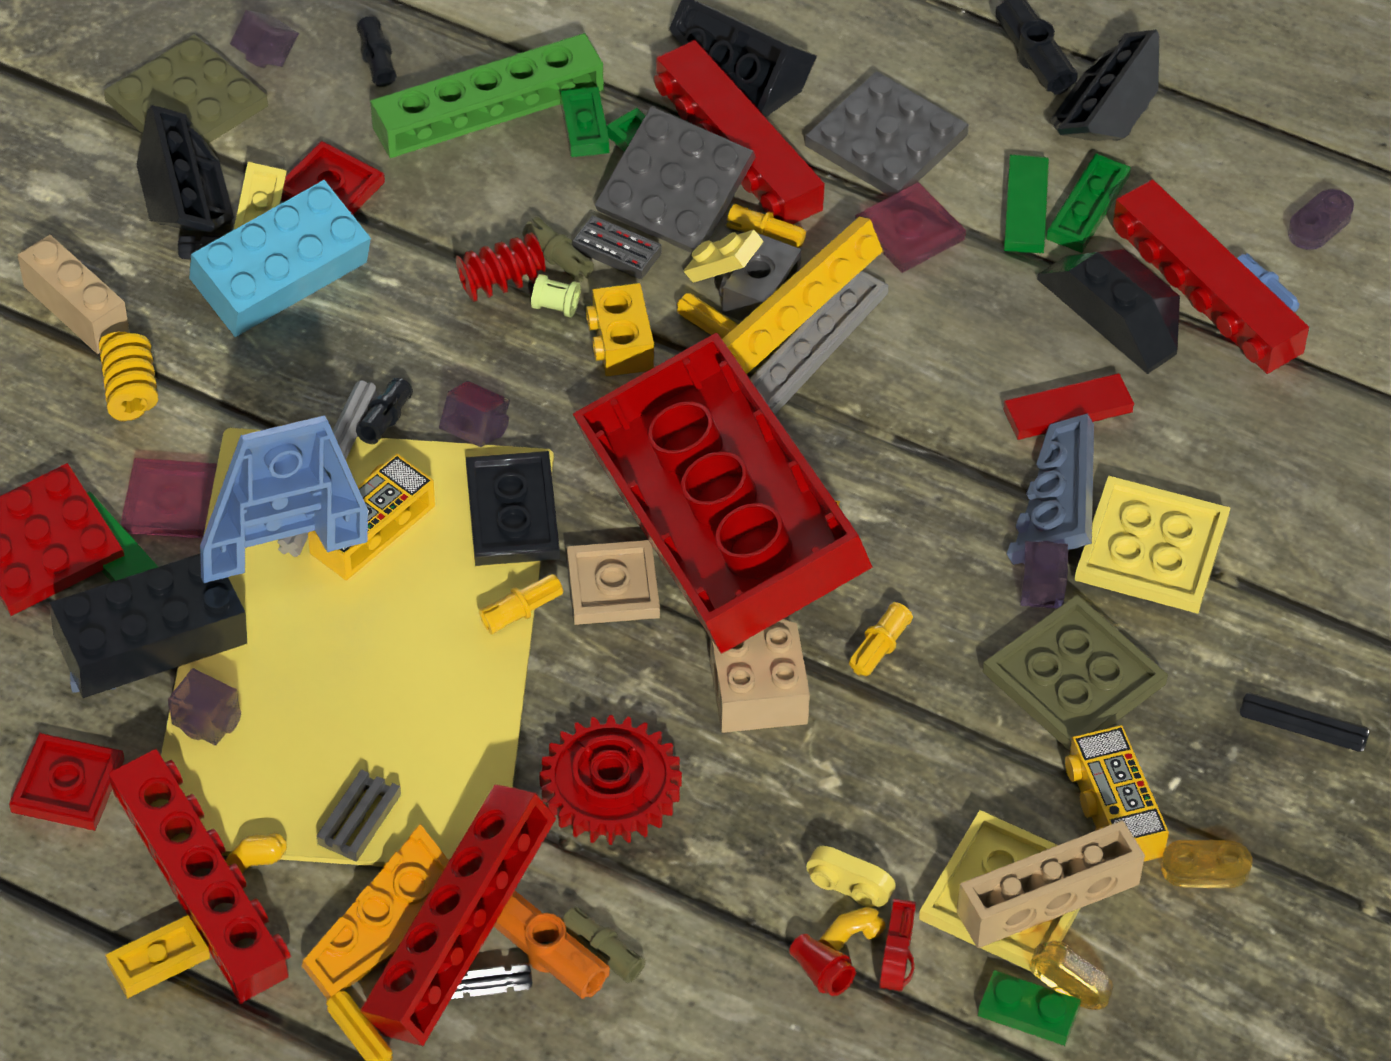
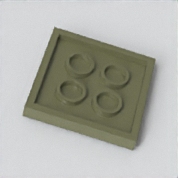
M195 34L104 90L105 101L140 132L143 133L149 107L155 105L185 113L192 122L190 127L202 136L207 144L268 107L267 95Z
M1078 595L983 663L982 671L1069 751L1072 737L1109 728L1164 687L1168 678V674Z

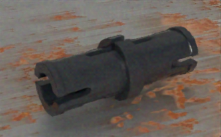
M375 16L364 17L356 25L362 42V58L369 65L372 82L378 87L389 86L397 78L390 58L392 54L391 45L388 40L384 39L380 20H377Z
M402 378L392 379L384 392L374 397L368 406L369 412L356 427L357 436L361 441L367 444H376L382 438L386 429L395 425L399 420L402 407L413 395L412 386Z

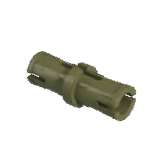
M540 217L532 218L533 222L538 225L537 227L531 221L526 223L522 231L523 237L528 233H533L536 236L546 261L552 265L556 263L576 282L584 281L579 272L586 278L590 276L594 268L593 262L572 246V241L564 234L559 235Z
M578 906L569 909L562 917L566 932L606 963L626 983L634 981L642 972L646 960L617 939L618 934L610 927L603 928Z

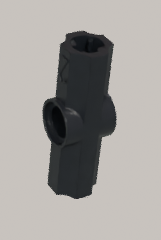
M1004 0L996 7L995 17L1018 48L1019 63L1023 67L1034 71L1047 92H1053L1055 96L1067 92L1077 82L1078 73L1054 40L1055 30L1053 25L1048 21L1039 19L1027 0Z

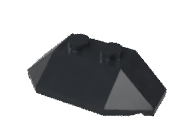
M1157 30L1125 33L1117 40L1119 45L1105 52L1082 74L1050 119L1059 135L1089 141H1118L1130 134L1132 127L1141 114L1146 111L1148 104L1159 90L1160 35Z
M151 105L147 111L136 163L150 221L184 230L212 232L231 223L234 215L220 161L203 137L190 127L192 122L185 113Z
M1125 249L1066 255L1037 274V280L1146 374H1149L1177 355L1180 295Z

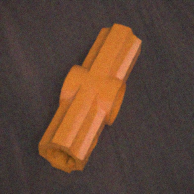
M514 890L493 927L527 954L528 962L534 969L539 972L551 973L581 999L593 997L602 989L603 983L610 975L609 966L567 933L565 923L560 917L541 912ZM547 941H548V942H552V943H550V944H540V943H542V942H547Z

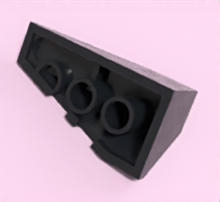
M681 0L669 27V31L682 46L696 40L765 118L802 92L817 58V55L697 0Z

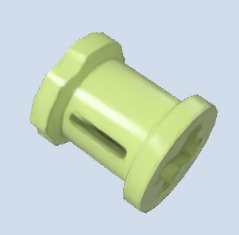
M539 274L533 288L531 307L535 309L545 307L562 311L565 317L572 318L580 298V283L573 281L571 284L549 280L547 275Z

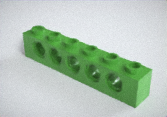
M583 33L370 100L372 128L388 157L393 158L561 104L560 91L599 87V91H603V62L586 34Z

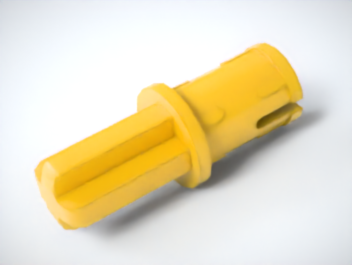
M734 204L727 217V228L742 232L755 230L758 234L797 248L802 247L806 237V231L802 227L775 219L772 212L764 214L739 204Z
M551 574L522 590L516 587L510 590L511 594L479 609V616L489 633L494 634L523 617L525 619L531 618L532 610L561 596L564 591L556 575Z
M897 602L891 603L877 624L870 626L865 631L864 641L849 659V665L854 669L853 672L856 675L869 676L885 654L892 653L895 650V641L913 619L911 611L905 605Z

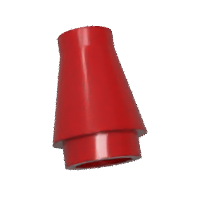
M807 933L799 935L792 942L789 949L790 955L797 960L820 993L837 996L842 994L851 985L855 978L856 969L851 965L852 962L849 956L813 939Z

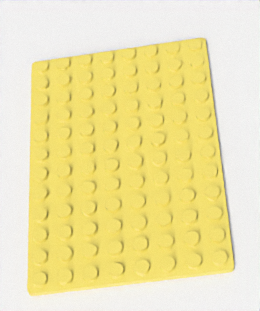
M228 428L224 431L204 534L240 435L261 430ZM357 436L346 458L357 486L370 476L375 467L385 464L393 456L399 454L434 480L435 507L347 581L310 554L308 538L300 555L297 557L292 556L290 553L282 554L278 550L280 546L277 543L278 540L245 548V573L228 578L246 612L247 644L178 667L161 752L164 762L172 760L178 768L184 782L179 786L185 796L193 794L200 804L205 816L200 820L205 829L208 831L214 828L221 838L226 850L225 853L221 854L222 856H229L247 836L277 833L283 836L287 843V850L280 860L384 867L395 852H398L419 824H421L448 860H450L493 786L497 784L513 788L535 609L531 611V618L525 619L523 617L494 634H490L485 628L478 611L511 594L510 590L514 587L522 590L539 581L541 561L475 566L466 457L549 451L552 473L554 454L550 449L381 438L376 444H367ZM362 769L369 772L370 778L374 780L377 776L385 779V785L391 786L392 783L399 785L401 796L356 862L318 845L317 835ZM366 789L333 837L334 840L367 792ZM378 795L366 812L364 819L354 830L345 845L349 847L352 845L383 798L382 796ZM157 800L153 802L151 806H163L168 802V800ZM178 834L171 840L180 842L187 839L190 835Z

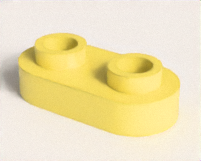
M829 846L817 847L806 864L811 880L818 887L825 890H836L852 897L857 903L865 907L886 905L896 887L893 878L882 868Z

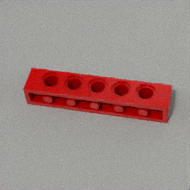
M154 749L109 772V779L116 799L186 915H189L209 948V953L240 1004L289 978L286 960L291 958L285 942L278 933L271 936L264 924L268 923L269 919L263 906L257 898L251 901L248 899L243 890L247 887V883L236 863L228 866L221 855L226 850L214 828L208 831L205 829L200 820L205 817L202 808L193 794L185 796L179 785L184 782L175 763L172 760L164 762L158 750ZM157 800H168V802L163 806H150L153 802ZM178 834L190 835L187 839L180 842L171 840ZM201 868L211 869L205 876L197 877L192 875ZM222 903H230L233 905L229 910L225 912H217L213 910L217 905ZM250 938L255 940L252 945L245 948L235 946L241 939Z
M497 784L493 786L360 1010L383 1036L419 1046H424L557 819L536 793Z

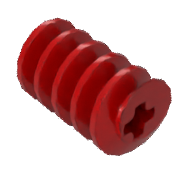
M533 233L525 234L523 242L518 237L510 239L508 246L502 241L495 243L493 251L488 246L481 247L478 256L472 250L465 252L463 260L456 255V267L462 287L472 302L478 301V289L480 288L489 298L493 296V284H497L502 293L508 292V280L512 279L518 289L523 288L524 275H527L532 284H535L538 271L542 270L545 272L546 269L542 249Z

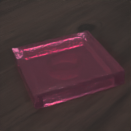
M919 182L855 215V220L858 217L871 219L883 249L882 253L901 273L964 241L966 237V230Z
M134 458L121 526L128 533L203 538L217 463Z

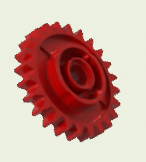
M613 715L608 716L606 724H600L595 717H591L589 728H585L576 722L574 723V735L561 731L560 744H549V756L542 757V771L539 772L541 799L543 802H548V809L554 816L558 815L560 828L573 824L574 837H578L584 831H587L590 834V843H594L600 835L606 837L609 845L613 844L617 835H621L627 843H631L632 832L637 831L643 837H647L648 824L661 828L662 814L667 816L673 815V802H679L680 787H682L680 758L673 756L672 743L662 744L661 731L648 735V723L646 722L637 728H633L631 717H627L622 724H616ZM607 778H614V779H616V780H605V779H607Z

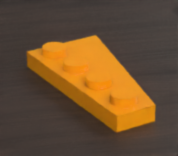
M421 824L413 831L398 852H395L369 886L367 885L345 914L336 921L303 960L301 966L327 1000L339 991H345L393 956L448 864V858Z

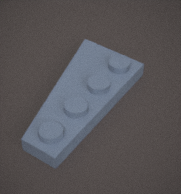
M1088 413L1049 424L1036 464L1039 468V473L1035 481L1030 482L1026 494L1029 498L1026 512L1020 513L1016 524L1019 534L1016 542L1010 543L1007 551V556L1013 565L1092 544L1094 423Z

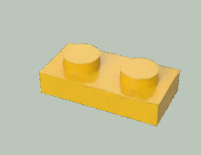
M189 915L105 955L107 965L127 998L210 959L209 948Z

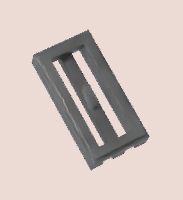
M361 769L318 833L317 844L357 862L401 796L400 786L394 783L391 786L385 785V779L377 776L374 780L370 778L369 772ZM366 789L367 792L334 840L333 837ZM378 795L382 796L383 798L350 847L345 845L354 830L364 819L366 812Z

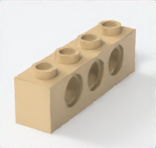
M1122 820L960 883L957 914L978 949L1138 886L1140 884L1145 854Z

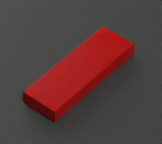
M1120 373L1005 400L1003 410L1017 440L1047 433L1049 424L1087 413L1092 422L1132 413L1134 402Z

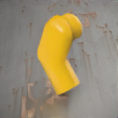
M277 833L247 836L225 861L228 866L236 863L243 874L249 866L270 865L279 861L287 850V843L284 837Z
M864 907L839 915L818 941L839 951L853 934L862 931L866 938L873 939L884 931L886 924L878 916V910Z

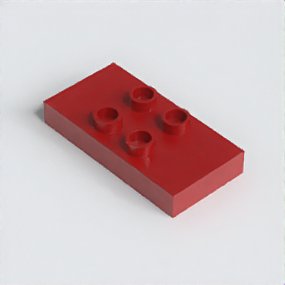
M717 332L573 413L589 448L720 654L873 568L858 533Z

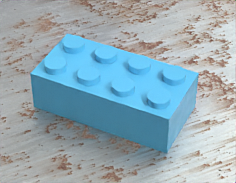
M323 180L192 253L189 279L234 337H237L367 263L371 238L327 182Z

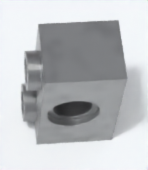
M758 234L764 242L746 266L734 270L732 274L727 273L721 282L719 295L723 297V314L743 321L800 270V248Z

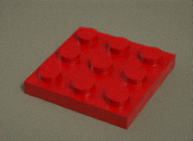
M68 463L0 496V600L10 616L102 571L103 565L125 556L121 545Z

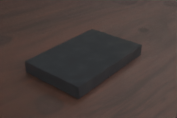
M549 451L466 457L475 566L560 559Z

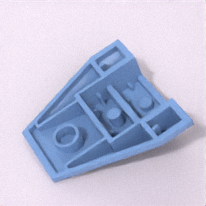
M325 415L240 435L200 545L201 579L204 583L245 573V548L311 531L317 533L327 552L368 541V509Z

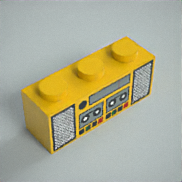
M399 454L393 456L385 464L375 467L370 476L357 486L368 509V541L366 543L327 552L315 531L308 532L310 554L346 581L435 507L434 480Z
M1120 725L1072 737L1070 755L1065 757V767L1070 781H1077L1081 791L1080 803L1083 813L1087 818L1092 817L1096 826L1095 831L1123 820L1145 854L1144 862L1164 857L1169 831L1123 726Z

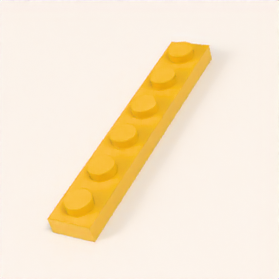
M858 217L722 339L746 374L883 252L871 219Z

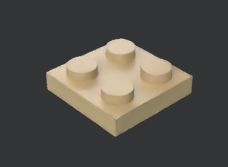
M649 540L567 546L574 625L660 618L653 549Z

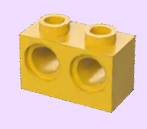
M641 283L592 289L593 306H586L587 324L589 331L596 330L597 336L592 337L595 361H603L605 375L614 376L645 372L654 368V341Z

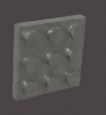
M876 71L806 135L805 146L898 201L968 135L969 124Z
M651 106L595 203V207L598 212L692 253L697 246L710 239L756 157L753 150Z

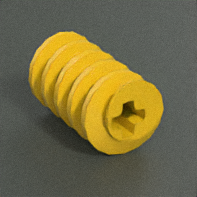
M121 331L108 333L101 337L99 349L108 413L112 418L121 422L140 418L146 411L156 406L159 400L156 390V378L154 377L155 371L152 365L151 343L143 335Z

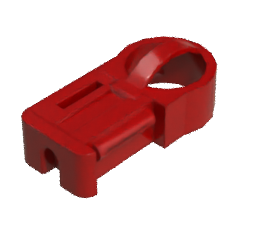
M893 899L880 988L903 991V988L910 983L913 977L915 966L914 957L910 952L916 902ZM909 960L911 971L909 976L905 978L907 962Z

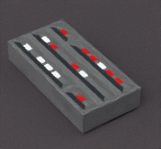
M593 215L573 240V247L581 254L641 280L661 255V244Z

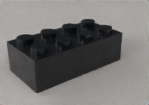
M200 554L49 602L53 635L82 698L247 644L246 612L229 578L204 583L201 579Z

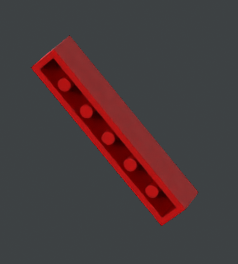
M696 40L656 58L655 86L662 96H667L675 105L679 116L683 120H688L695 126L754 151L756 158L741 185L748 193L752 192L761 202L765 213L772 212L775 219L796 224L823 211L825 183Z
M1152 179L1116 199L1112 226L1121 238L1127 239L1140 252L1146 262L1152 263L1165 276L1172 287L1178 288L1191 301L1197 311L1204 313L1217 326L1223 336L1230 338L1244 352L1250 362L1256 363L1266 374H1269L1304 353L1309 326L1156 181Z

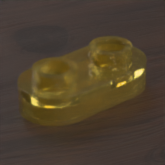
M1229 840L1174 841L1165 848L1161 861V872L1164 878L1169 883L1184 888H1235L1248 880L1252 867V856L1249 850L1244 845ZM1179 857H1189L1191 861H1182ZM1224 858H1232L1236 861L1228 862Z
M1050 941L1036 946L1029 967L1037 978L1058 992L1081 999L1080 1007L1100 1010L1107 1007L1113 991V983L1103 970L1086 962L1065 943Z

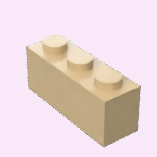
M46 236L18 254L24 287L94 352L100 353V339L108 333L117 331L130 333L125 302L53 236Z

